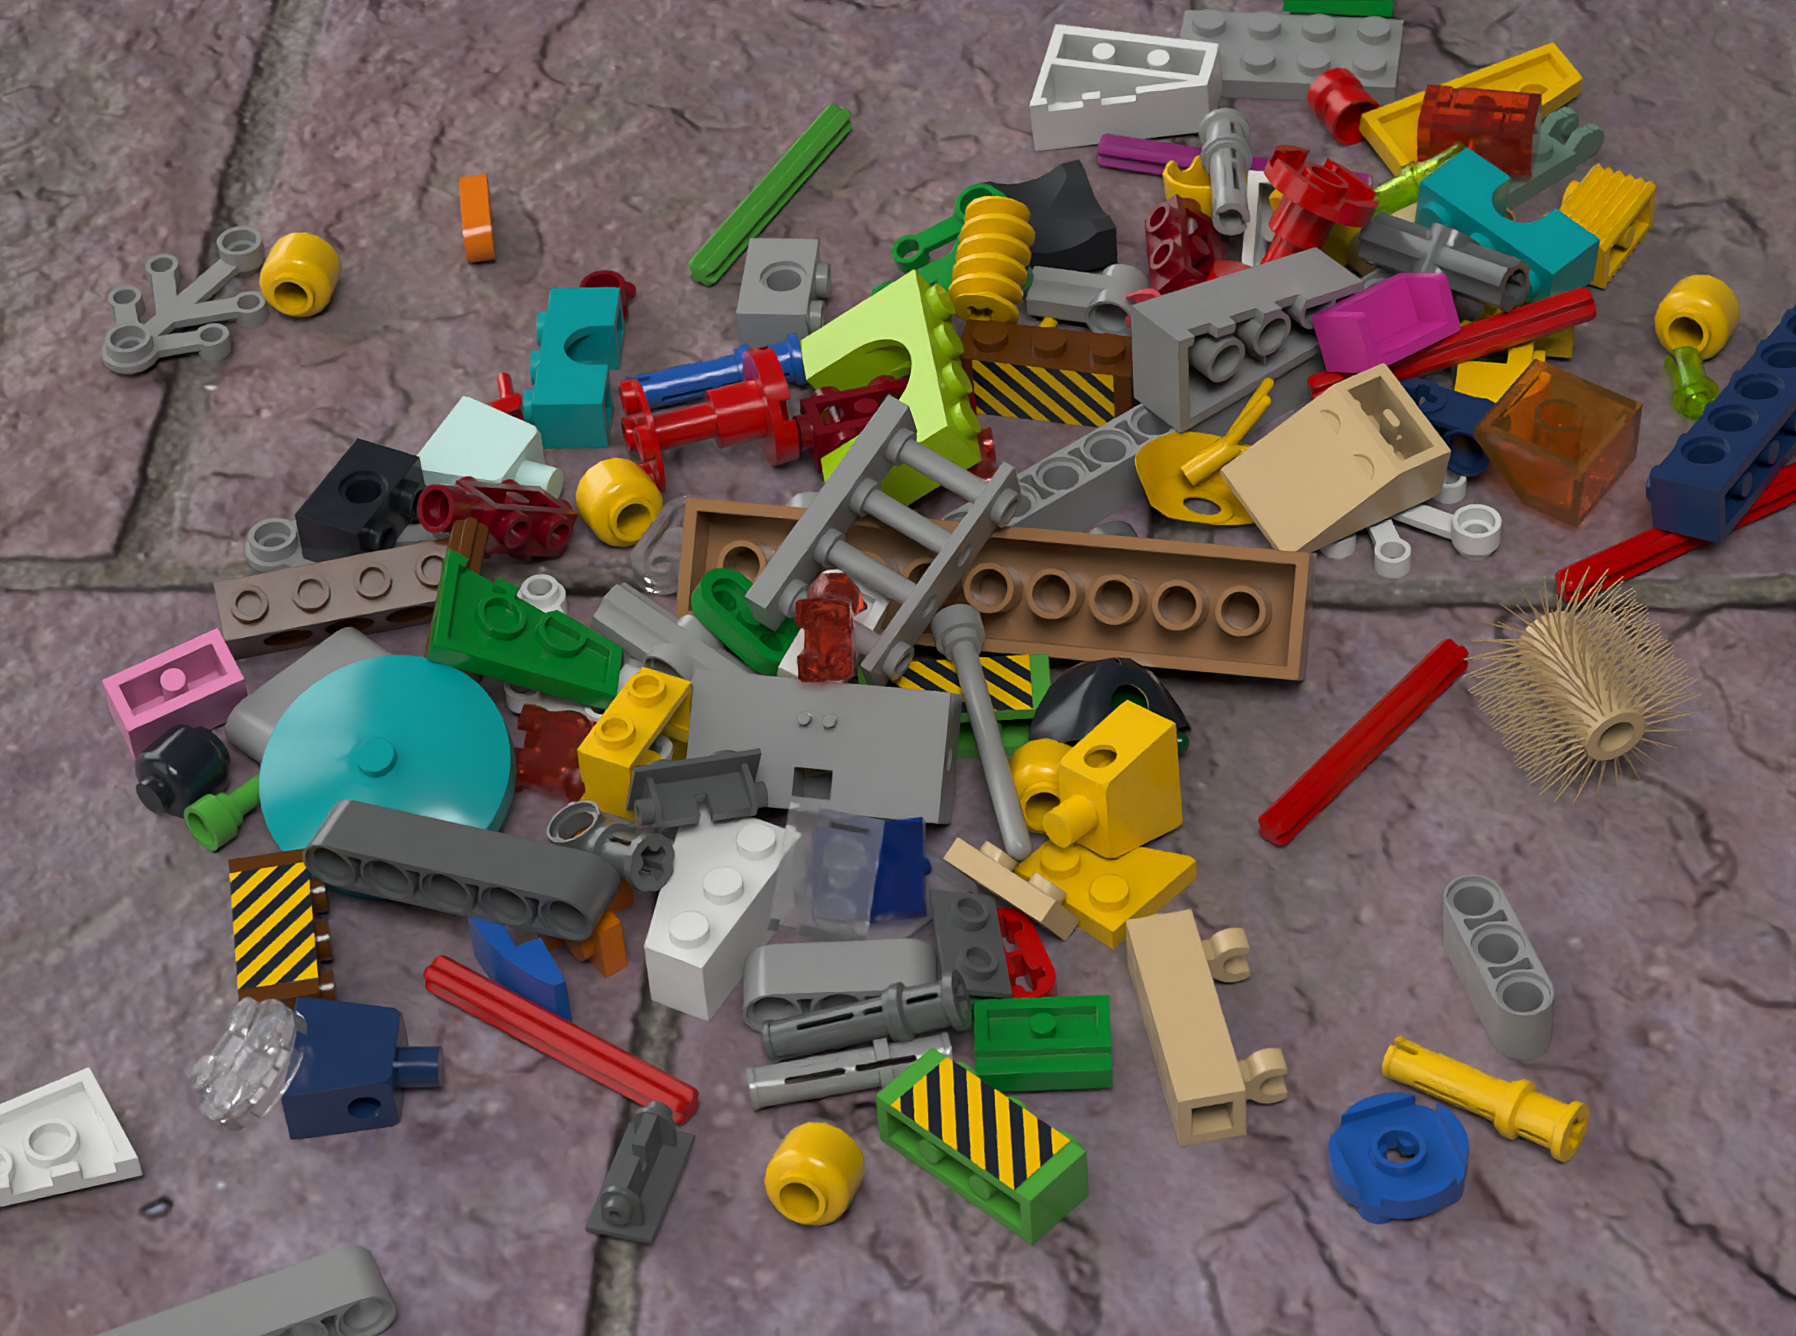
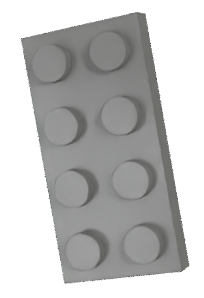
M1204 9L1201 11L1185 10L1180 39L1220 44L1221 97L1307 101L1309 88L1318 76L1330 69L1347 68L1355 74L1363 85L1364 90L1371 93L1379 105H1388L1396 101L1404 36V20L1385 19L1378 16L1357 18L1334 17L1325 14H1274L1267 11L1242 13L1220 12L1215 9Z

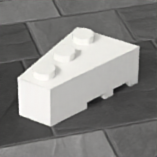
M1056 24L1029 106L1034 151L1099 144L1102 135L1105 134L1145 139L1199 132L1201 121L1208 113L1217 109L1222 93L1220 44Z

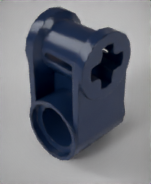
M1411 378L1400 381V384L1451 449L1447 469L1458 475L1468 477L1480 475L1484 472L1509 428L1508 418L1504 410L1495 402L1486 398L1473 397L1441 387L1430 380ZM1421 397H1424L1425 400H1426V402L1424 401V402L1420 405Z

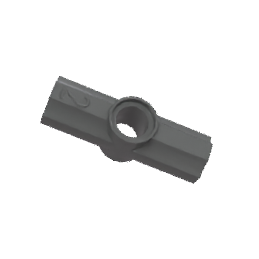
M1380 211L1371 219L1366 227L1361 229L1358 235L1360 242L1358 257L1367 264L1379 267L1393 274L1444 273L1447 276L1453 300L1458 295L1509 313L1513 307L1522 305L1531 287L1529 283L1531 267L1515 256H1509L1497 250L1483 247L1471 237L1442 224L1433 223L1431 228H1427Z

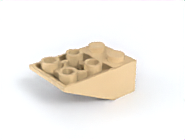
M1381 363L1329 387L1224 466L1220 471V475L1274 550L1311 553L1440 495L1451 449L1387 365Z

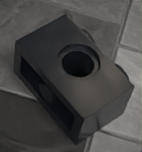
M357 438L294 514L303 559L317 563L394 548L398 537L413 519L418 518V500L423 490L427 487L424 484L420 457Z

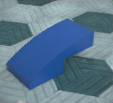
M468 917L474 955L487 976L500 985L572 1022L566 981L541 937L515 946L504 925Z

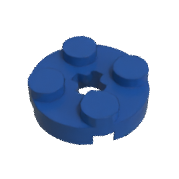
M1401 1092L1374 1095L1350 1106L1341 1116V1126L1334 1132V1135L1331 1133L1328 1143V1169L1331 1180L1338 1192L1348 1202L1357 1206L1358 1214L1369 1223L1386 1224L1394 1219H1410L1425 1216L1445 1206L1457 1203L1463 1196L1465 1178L1469 1167L1468 1136L1460 1120L1449 1109L1436 1103V1111L1427 1106L1415 1104V1095ZM1398 1148L1402 1155L1415 1154V1157L1407 1162H1391L1387 1160V1150Z

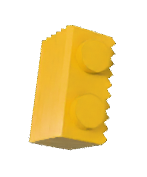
M1599 163L1591 168L1581 182L1576 180L1570 182L1564 193L1559 211L1600 239L1594 278L1589 284L1606 289L1607 283H1610L1612 277L1616 276L1618 269L1621 270L1623 262L1626 263L1628 256L1632 255L1633 249L1636 250L1638 243L1642 242L1643 237L1647 236L1648 230H1651L1653 227L1656 185L1652 180L1646 183L1642 177L1635 179L1631 173L1624 176L1620 170L1614 173L1610 167L1603 169Z

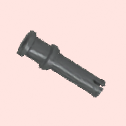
M954 969L945 971L941 980L906 987L902 982L892 983L883 990L880 997L836 1007H828L787 1018L765 1020L762 1026L763 1043L770 1061L773 1060L775 1064L785 1059L839 1049L877 1038L891 1036L894 1041L903 1043L913 1041L919 1033L951 1026L960 1032L971 1027L970 999L963 977L959 971Z

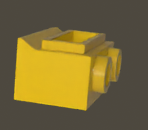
M642 667L638 673L629 678L577 749L581 780L584 782L586 790L579 801H593L598 804L603 812L637 822L634 810L627 811L625 806L633 767L643 766L652 761L662 759L659 753L649 750V747L659 734L688 743L693 693L691 681L646 667Z

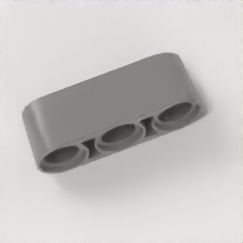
M344 627L241 700L228 716L225 736L231 744L261 764L265 748L278 721L290 705L310 686L326 675L354 662L394 654L357 629Z
M1478 874L1457 877L1446 886L1443 894L1442 943L1444 950L1495 1049L1510 1059L1520 1061L1535 1059L1543 1055L1550 1048L1552 1041L1555 996L1553 985L1499 884L1487 876Z
M907 938L783 943L759 946L750 951L745 957L743 1018L749 1027L762 1033V1026L765 1020H777L828 1007H836L880 997L885 988L896 982H902L906 987L936 981L938 980V957L935 950L928 943L918 939Z

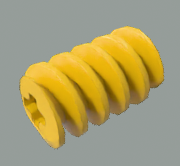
M984 196L974 199L966 207L965 224L962 226L959 239L960 244L958 245L955 258L956 264L953 267L951 276L952 283L948 289V295L955 307V315L964 321L968 319L992 320L1017 324L1019 310L1016 306L1022 302L1024 292L1021 286L1026 282L1028 272L1025 267L1029 265L1032 254L1029 247L1034 244L1036 235L1033 227L1028 224L1031 212L1025 204L1001 196Z

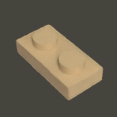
M957 837L943 858L967 878L1014 909L1026 914L1028 918L1065 942L1080 921L1079 918L1061 905L1067 893L1036 872L1033 873L1028 882L1013 873L1018 862L988 841H985L980 850H977Z

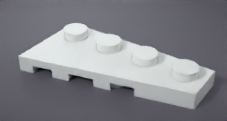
M89 1067L0 1104V1207L143 1175L139 1159Z

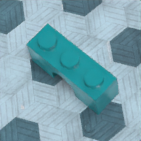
M1468 147L1420 181L1415 223L1427 228H1431L1433 223L1448 226L1471 237L1483 247L1497 250L1509 256H1515L1531 267L1529 272L1531 287L1524 300L1529 304L1585 287L1593 281L1600 239L1556 208L1543 218L1533 222L1522 223L1506 219L1505 214L1511 177Z
M620 287L550 288L547 312H538L537 343L541 348L540 350L531 351L530 378L534 389H525L523 414L524 421L534 425L541 433L543 449L609 447L614 414L609 370H620L626 333Z

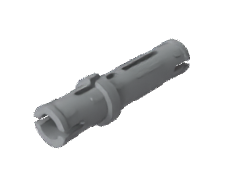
M941 1032L940 1035L915 1038L913 1041L903 1043L900 1041L887 1043L886 1037L873 1039V1046L822 1056H812L758 1068L748 1067L746 1072L753 1111L760 1110L762 1107L819 1099L880 1086L882 1090L914 1062L860 1072L856 1069L858 1067L908 1058L918 1060L932 1047L953 1060L948 1032ZM836 1071L845 1072L843 1075L794 1084L785 1083L787 1080Z

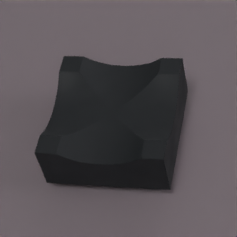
M1079 159L1062 163L1047 174L1022 183L999 184L991 181L983 182V184L991 185L995 189L1000 190L1007 198L1025 204L1031 212L1028 224L1036 232L1034 244L1029 247L1032 252L1029 263L1032 270L1034 266L1088 272L1096 268L1118 263L1116 226L1110 215H1107L1097 202L1086 171Z

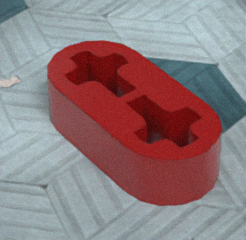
M996 909L1002 938H1005L1009 944H1015V950L1008 953L1004 947L1012 990L1011 998L1057 997L1055 968L1032 921L1026 914L1016 909ZM1024 976L1032 991L1026 992L1022 985H1016V978Z

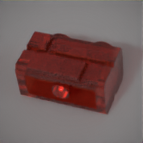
M1427 84L1417 127V165L1419 167L1439 168L1468 147L1507 175L1532 177L1541 135L1542 95L1466 87L1456 89L1452 86Z

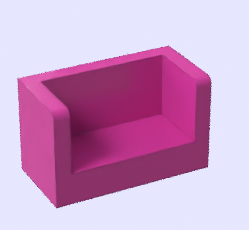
M1398 273L1311 315L1327 372L1361 373L1381 363L1389 366L1462 330L1449 282L1444 273Z

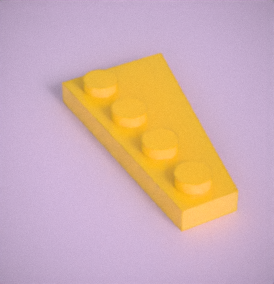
M1551 42L1361 115L1359 130L1412 199L1417 202L1421 180L1467 147L1482 158L1499 150L1547 117V115L1578 96L1581 92L1583 77L1556 44Z

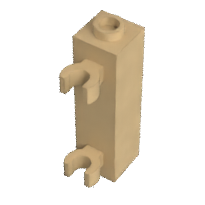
M1192 909L1164 914L1158 913L1147 917L1126 920L1127 965L1179 1147L1247 1135L1246 1100L1252 1099L1259 1103H1275L1288 1098V1093L1283 1080V1076L1287 1075V1066L1280 1048L1262 1049L1251 1054L1246 1060L1237 1061L1212 979L1216 978L1222 982H1238L1250 977V970L1245 957L1246 954H1250V947L1244 929H1224L1214 934L1209 940L1201 941Z

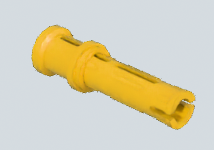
M1398 1036L1394 1039V1045L1390 1044L1383 1059L1382 1075L1384 1077L1412 1086L1449 1104L1485 1117V1119L1494 1122V1127L1501 1136L1510 1140L1517 1139L1519 1136L1551 1149L1552 1157L1564 1163L1576 1154L1586 1135L1590 1120V1108L1587 1104L1578 1100L1570 1104L1564 1103L1538 1092L1537 1084L1525 1078L1521 1080L1515 1079L1511 1083L1501 1078L1498 1079L1470 1065L1422 1047L1420 1044L1412 1042L1403 1036Z

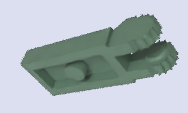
M1564 106L1562 109L1559 108L1558 111L1547 115L1539 129L1535 127L1485 157V160L1511 177L1507 208L1512 210L1576 170V166L1588 160L1590 156L1593 157L1595 153H1598L1599 148H1601L1604 142L1605 131L1595 123L1590 122L1587 125L1585 124L1583 128L1579 127L1577 129L1580 115L1573 109Z

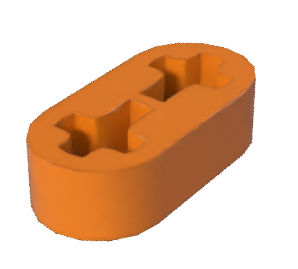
M486 173L460 176L461 220L467 263L496 260L493 212L488 175Z

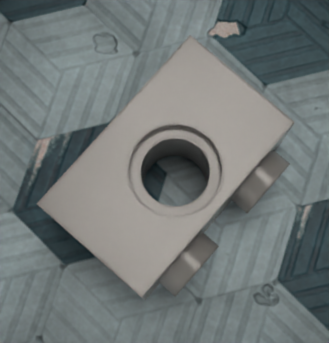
M750 238L736 311L739 344L747 343L750 348L786 341L787 334L796 333L798 340L801 341L825 326V304L823 300H820V297H830L831 265L830 263H821L819 239Z

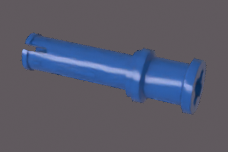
M796 333L787 334L786 341L764 345L768 346V348L772 347L775 351L787 383L795 381L798 386L807 385L801 348ZM747 343L740 344L738 348L733 349L734 354L666 368L646 374L625 376V380L637 378L643 388L650 410L661 406L705 398L706 390L743 382V352L753 348H750Z

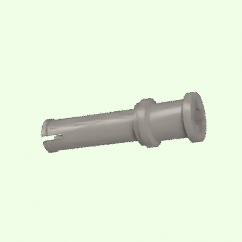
M1230 108L1215 109L1208 113L1201 121L1199 136L1203 145L1201 151L1202 168L1211 177L1213 226L1218 232L1231 236L1245 231L1247 228L1245 221L1250 222L1245 174L1251 167L1253 157L1251 146L1248 143L1251 134L1249 122L1242 113ZM1231 123L1234 125V133H1231Z

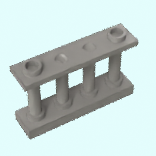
M889 394L745 595L754 619L776 632L786 616L792 618L798 615L865 655L866 657L860 667L867 685L884 687L890 679L895 681L905 673L914 656L915 650L913 645L997 526L1005 527L1012 520L1021 503V489L1015 468L1012 465L1003 461L989 483L917 442L916 433L918 431L910 407ZM904 463L973 503L953 533L881 492V482L893 465L899 467ZM870 514L938 554L917 584L845 542V533L858 515L864 517ZM833 564L902 605L882 635L809 593V584L822 566L829 567Z

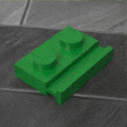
M1109 995L974 1000L975 1072L981 1080L999 1092L1113 1088Z

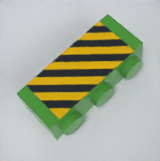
M1048 654L979 658L1007 756L1013 755L1017 748L1029 742V729L1036 709L1051 686ZM949 659L911 662L899 679L895 681L890 679L885 687L949 692L963 695L954 662ZM858 666V684L867 685L861 667ZM963 697L957 759L979 758V751Z
M933 1047L876 1094L879 1136L882 1142L1032 1246L1089 1196L1087 1151L1083 1149L1081 1144L1071 1134L1055 1130L1033 1115L1019 1099L1003 1095L981 1080L970 1066L963 1062L953 1061Z

